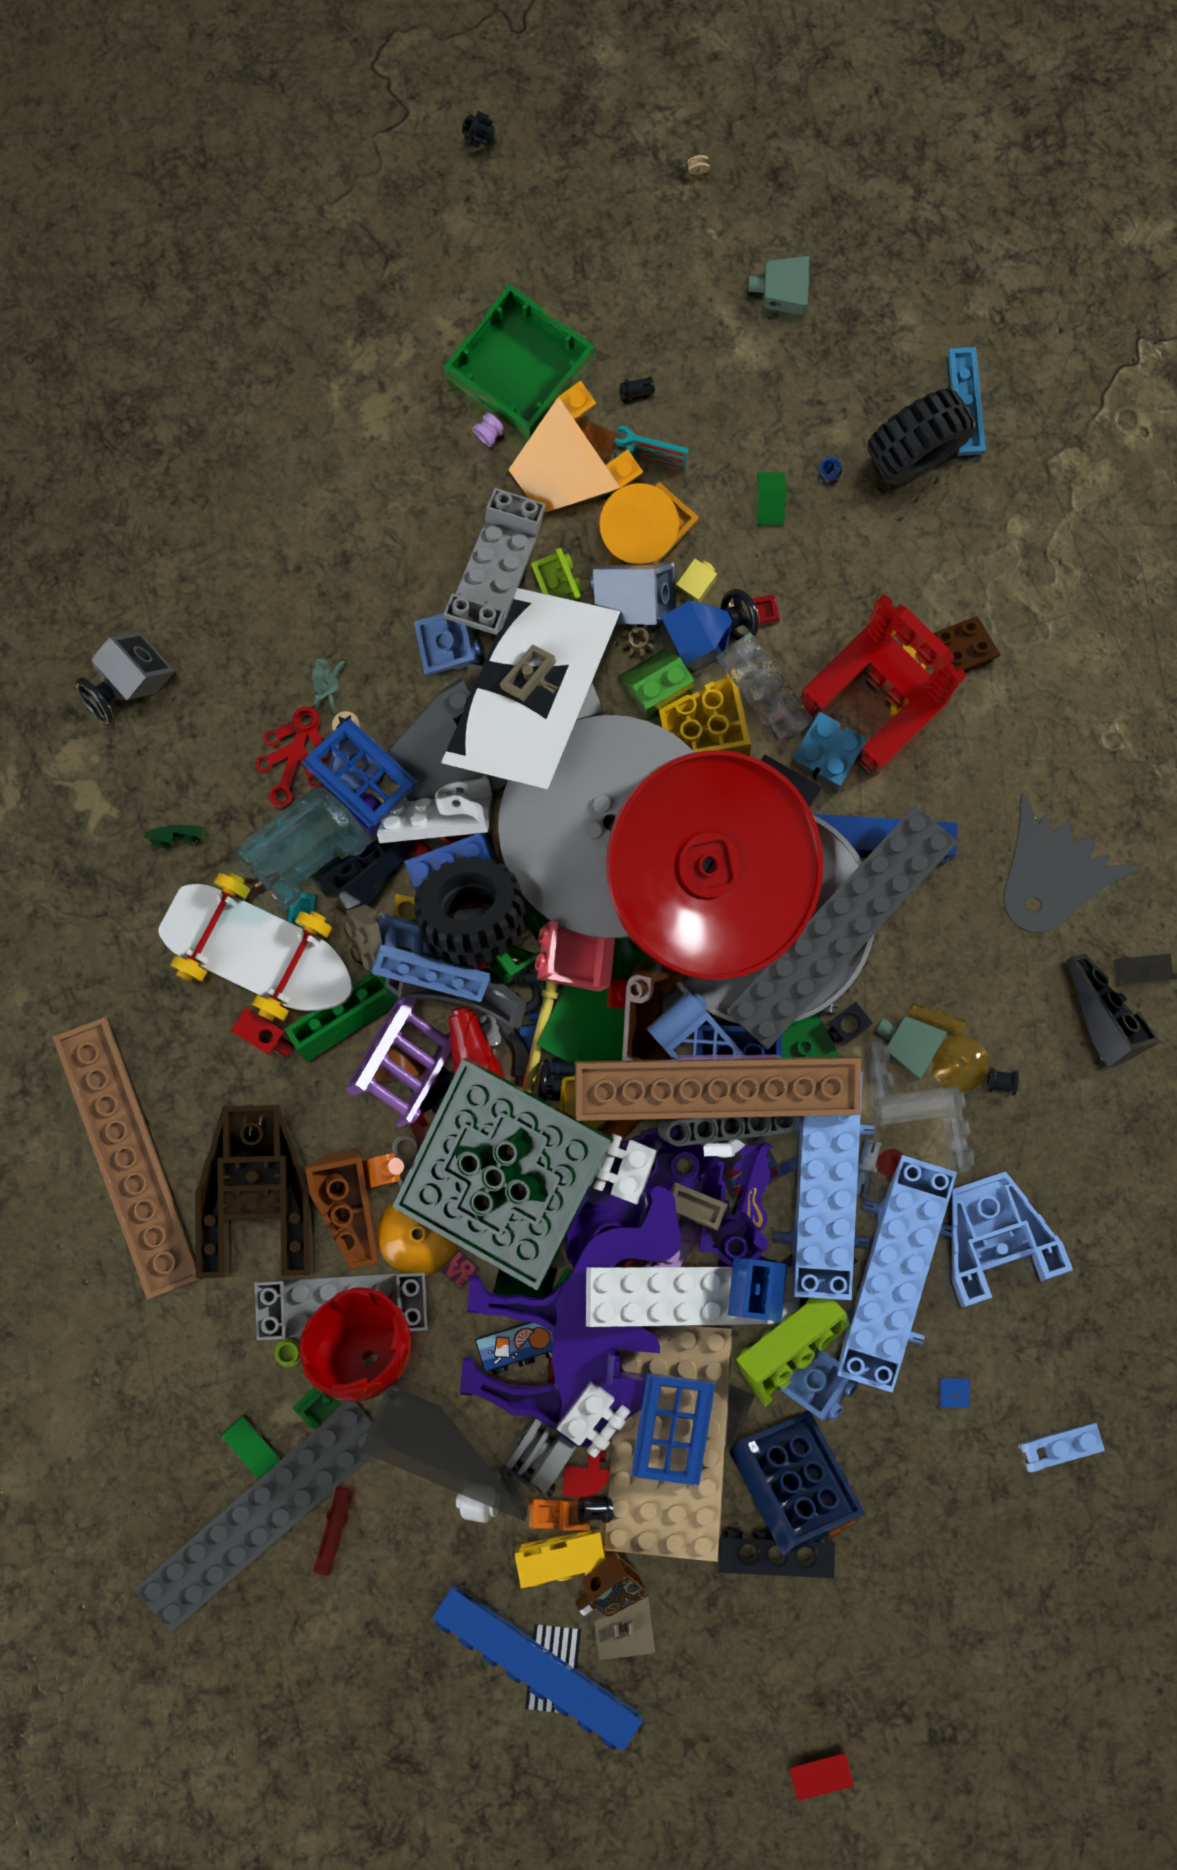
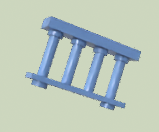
M381 914L378 926L381 940L385 942V945L380 944L372 966V974L478 1002L482 1001L490 981V973L471 969L467 966L452 964L450 959L447 962L440 958L437 960L423 956V952L435 956L437 954L431 953L426 943L423 942L418 923ZM396 945L412 949V953L396 949Z

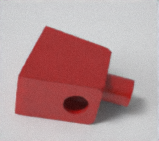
M247 1007L231 1029V1032L268 1055L273 1050L286 1059L294 1047L293 1043L281 1036L284 1032L282 1029ZM262 1030L272 1034V1039L269 1042L259 1038V1033Z

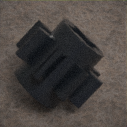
M480 111L477 112L476 116L472 114L467 116L462 125V133L465 135L464 139L468 140L469 145L479 148L481 143L484 145L489 144L495 134V127L492 125L493 120L489 119V115Z

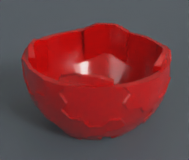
M356 1287L337 1293L307 1320L300 1336V1357L305 1377L316 1389L325 1395L349 1402L364 1401L377 1397L394 1382L396 1383L404 1373L411 1350L410 1328L400 1307H397L388 1296L379 1290L366 1287ZM372 1355H377L376 1362L371 1366H366L367 1359Z

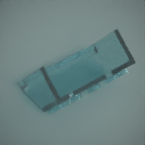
M320 786L308 791L238 847L236 855L268 895L285 911L287 908L296 905L300 900L302 889L297 884L299 881L307 879L313 870L322 863L330 861L339 850L347 856H356L362 853L372 841L349 809L324 787Z

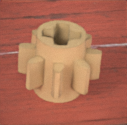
M633 624L630 632L627 630L623 631V636L628 638V640L622 642V648L629 647L630 657L636 653L644 658L646 649L653 651L654 646L649 641L655 638V633L648 634L647 625H644L642 628ZM639 636L643 637V642H639L638 645L634 644V639H638Z

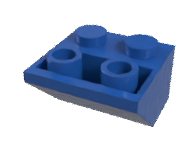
M734 1258L728 1315L781 1322L787 1264Z

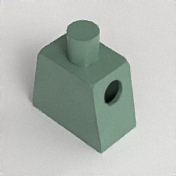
M810 256L767 261L764 276L749 275L748 292L763 293V307L805 316L808 307Z
M906 1016L901 1018L897 1026L883 1018L875 1030V1033L888 1040L883 1052L916 1080L921 1079L947 1034L944 1030Z

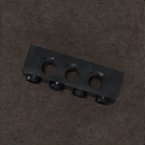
M726 1529L725 1534H720L717 1568L719 1573L834 1578L835 1542L832 1539H828V1535L805 1546L812 1549V1556L808 1561H800L797 1558V1553L800 1549L782 1556L778 1560L770 1559L768 1555L769 1550L773 1546H778L770 1531H754V1535H742V1530ZM746 1544L755 1547V1554L749 1559L740 1556V1549Z

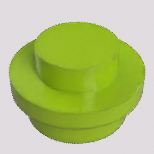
M292 1338L281 1340L274 1350L276 1361L284 1367H292L298 1364L301 1360L300 1343Z

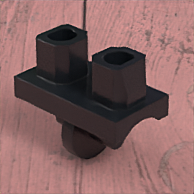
M444 1066L440 1069L435 1078L436 1082L431 1085L419 1107L421 1115L429 1109L433 1113L438 1111L454 1078L453 1072H449ZM409 1087V1090L412 1095L414 1090Z

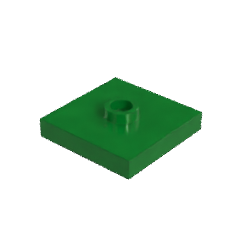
M816 1013L806 1019L792 1023L782 1034V1058L841 1056L827 1032L819 1013Z

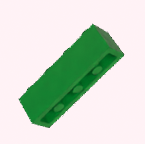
M370 973L353 984L351 997L344 1004L331 1009L311 1011L284 1029L306 1062L312 1060L394 1006L398 997L385 986L386 978L383 976L377 977Z

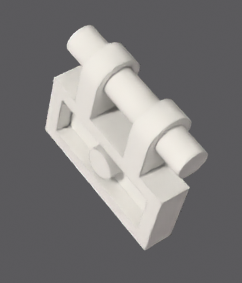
M611 1133L610 1137L614 1141L596 1175L592 1187L603 1191L606 1181L612 1182L614 1185L611 1195L639 1204L658 1150L633 1140L629 1141L626 1150L619 1148L622 1137ZM615 1156L623 1159L618 1174L610 1172Z
M590 1381L559 1422L557 1430L579 1446L586 1437L590 1439L593 1443L587 1449V1452L596 1458L601 1450H605L610 1444L609 1439L617 1429L621 1430L626 1423L625 1418L630 1413V1410L621 1405L616 1413L612 1411L609 1407L614 1402V1397ZM604 1417L608 1423L599 1433L594 1427Z

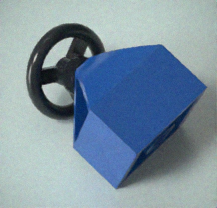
M731 589L726 592L721 601L720 609L688 601L661 616L684 664L695 671L725 656L729 636L739 642H749L756 636L759 629L757 607L752 598L740 589ZM733 598L734 606L729 607V603ZM742 601L748 607L751 619L747 617L746 612L743 609ZM744 625L749 629V632L741 634L736 628Z

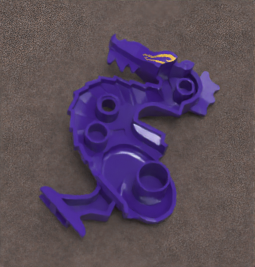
M674 1125L671 1128V1138L677 1136L679 1131L678 1125ZM658 1127L642 1130L640 1135L620 1143V1147L625 1150L630 1140L658 1150L639 1204L611 1195L614 1185L612 1182L606 1181L603 1191L593 1188L592 1183L566 1236L565 1244L567 1259L575 1267L586 1244L595 1235L612 1228H640L653 1201L651 1196L652 1189L656 1186H661L671 1192L675 1182L728 1204L718 1231L700 1224L699 1251L713 1252L718 1257V1267H733L734 1258L779 1263L778 1261L761 1256L763 1251L768 1248V1239L760 1233L767 1223V1214L762 1206L761 1196L770 1181V1169L768 1168L770 1160L767 1158L766 1153L773 1147L769 1143H761L758 1146H744L737 1152L745 1157L736 1162L732 1169L741 1171L744 1174L735 1180V1183L741 1185V1189L736 1198L732 1213H730L729 1200L725 1199L726 1181L722 1180L724 1161H721L718 1156H704V1145L706 1143L674 1146L659 1137ZM615 1156L610 1172L618 1174L623 1159ZM681 1158H688L690 1160L691 1167L686 1173H680L677 1169V1163ZM629 1259L620 1261L615 1267L624 1266Z

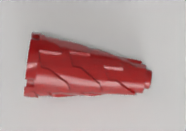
M467 1006L451 1010L452 1016L448 1018L451 1037L449 1043L455 1067L453 1069L454 1076L462 1059L467 1057L505 1078L498 1058L493 1054L487 1035L482 1030L473 1010L468 1011Z

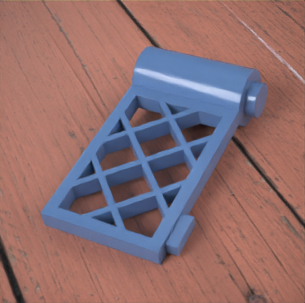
M687 991L646 1028L673 1059L674 1056H677L673 1049L681 1042L693 1043L692 1055H696L697 1043L713 1044L712 1055H716L717 1044L729 1045L732 1048V1055H745L703 1008L707 1003L697 991L694 994ZM706 1020L714 1028L713 1040L697 1039L698 1027ZM694 1032L693 1039H687ZM717 1032L725 1041L717 1040Z

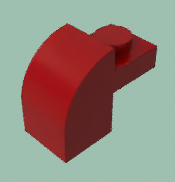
M606 1449L601 1450L596 1458L588 1454V1465L565 1464L563 1496L588 1497L596 1494L605 1486L609 1479L610 1467L599 1466V1462H605Z

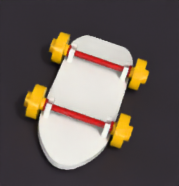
M218 873L213 883L223 890L203 884L181 887L159 926L158 932L161 939L172 952L178 955L174 956L170 964L171 967L178 970L177 976L189 982H192L193 978L203 982L207 974L206 970L248 989L258 994L251 1005L259 1009V1016L273 1022L274 1018L281 1021L286 1019L289 1011L281 1006L300 1011H321L340 1006L351 997L353 982L344 961L328 943L316 936V934L324 938L329 936L332 927L325 923L326 918L313 911L310 914L300 911L295 922L304 928L302 929L239 899H246L251 889L243 884L245 881L243 878L233 873H229L228 876Z

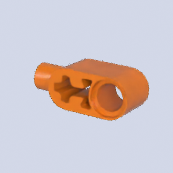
M395 1153L362 1161L366 1189L401 1181L400 1174L403 1172L404 1164L402 1160L396 1158Z

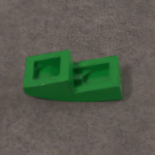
M243 1415L221 1433L226 1443L258 1479L281 1460V1457L263 1440L261 1433Z

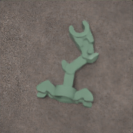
M324 658L315 660V668L312 670L313 688H315L314 698H316L312 705L313 709L317 710L322 699L329 697L332 713L337 714L333 696L339 690V682L336 677L346 661H340L335 666L333 673L330 674V670L327 669V660H324Z

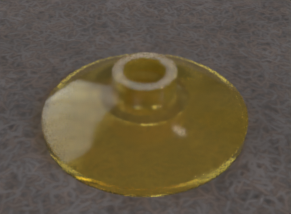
M965 1036L947 1039L939 1046L933 1057V1070L938 1081L946 1088L957 1092L969 1091L979 1086L985 1079L989 1068L988 1056L984 1048L974 1039ZM960 1058H964L967 1061V1066L964 1069L958 1066Z

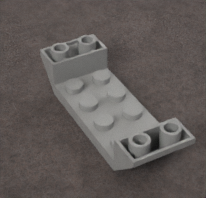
M494 488L486 508L484 525L456 594L452 593L443 614L444 619L495 635L503 628L534 549L546 508L545 503Z
M396 1273L254 1283L257 1340L300 1337L307 1320L324 1303L337 1293L356 1287L379 1290L388 1296L404 1313L410 1331L428 1330L425 1273Z

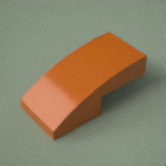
M530 1498L529 1527L532 1529L590 1530V1520L587 1523L579 1521L577 1512L579 1500Z

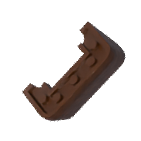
M647 959L638 963L626 986L622 1061L674 1060L646 1028L662 1014L663 992H674L675 984L687 981V975L669 970L653 959Z

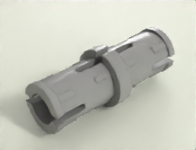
M864 1139V1146L858 1163L857 1195L866 1198L869 1196L873 1174L877 1173L878 1169L875 1166L882 1143Z

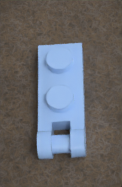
M1095 1422L1020 1443L1022 1452L1026 1453L1028 1462L1026 1467L1028 1472L1039 1471L1049 1466L1105 1451L1097 1423ZM1043 1447L1046 1457L1039 1458L1037 1449Z

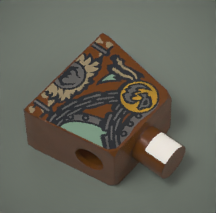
M613 1553L582 1578L581 1583L586 1594L577 1599L575 1603L583 1616L597 1608L609 1617L644 1599L649 1594L639 1572L618 1554Z

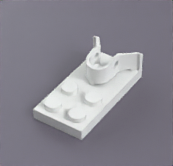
M488 776L447 784L435 793V799L421 798L417 801H401L381 820L377 832L379 843L488 832L495 804ZM461 787L464 789V792L459 793L456 788Z

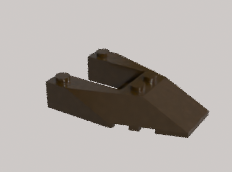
M280 1105L222 1107L212 1138L211 1148L203 1166V1173L195 1191L196 1278H224L230 1276L229 1220L281 1219V1276L314 1274L313 1233L308 1184Z

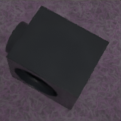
M854 1002L827 1024L830 1027L827 1032L837 1044L841 1042L845 1046L871 1026L873 1022L858 1003ZM849 1018L854 1022L855 1029L852 1033L842 1030V1019Z

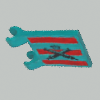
M626 426L618 427L617 431L625 433L627 437L625 439L615 438V444L618 447L628 449L633 458L683 471L686 470L689 448L635 435ZM618 452L614 453L615 458L620 455Z

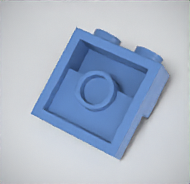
M444 613L415 621L414 625L424 674L430 676L450 669H463L468 667L469 663L475 665L482 663L481 655H484L485 650L482 641L477 639L476 628L444 619Z
M817 1349L814 1352L815 1356L811 1361L812 1363L805 1369H797L789 1378L791 1383L784 1390L780 1386L778 1389L827 1423L829 1419L834 1421L839 1416L843 1408L840 1405L845 1395L848 1397L852 1396L859 1383L838 1376L839 1361L826 1352Z

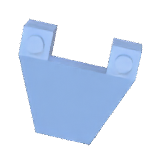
M1006 1171L952 1189V1284L961 1309L992 1298L983 1271L1028 1256L1032 1257L1041 1282L1067 1274L1073 1270L1062 1241L1057 1235L1055 1236L1045 1223L1046 1221L1035 1211L1026 1196Z

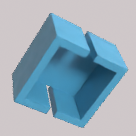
M819 712L793 756L790 765L810 777L815 768H819L820 772L816 780L837 792L867 738L848 727H845L844 731L840 730L841 723Z

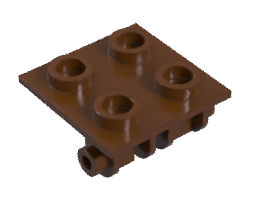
M978 616L933 633L954 655L955 658L951 661L955 668L960 666L966 672H970L971 667L978 669V666L988 662L993 663V659L1001 656Z

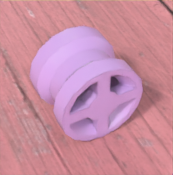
M489 412L483 416V421L480 424L476 423L472 427L475 435L488 447L495 443L497 436H502L506 432L501 422Z

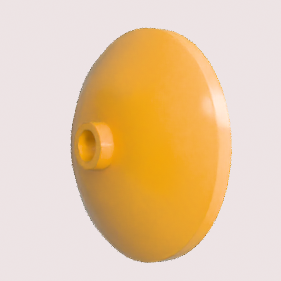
M392 1201L382 1213L377 1227V1242L385 1260L401 1273H425V1276L440 1271L458 1251L459 1245L392 1207L394 1201ZM415 1229H420L423 1233L422 1238L419 1240L413 1238L412 1233Z

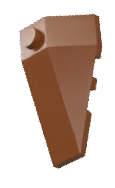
M357 1148L329 1153L305 1166L309 1194L350 1269L377 1264L378 1259L362 1158Z

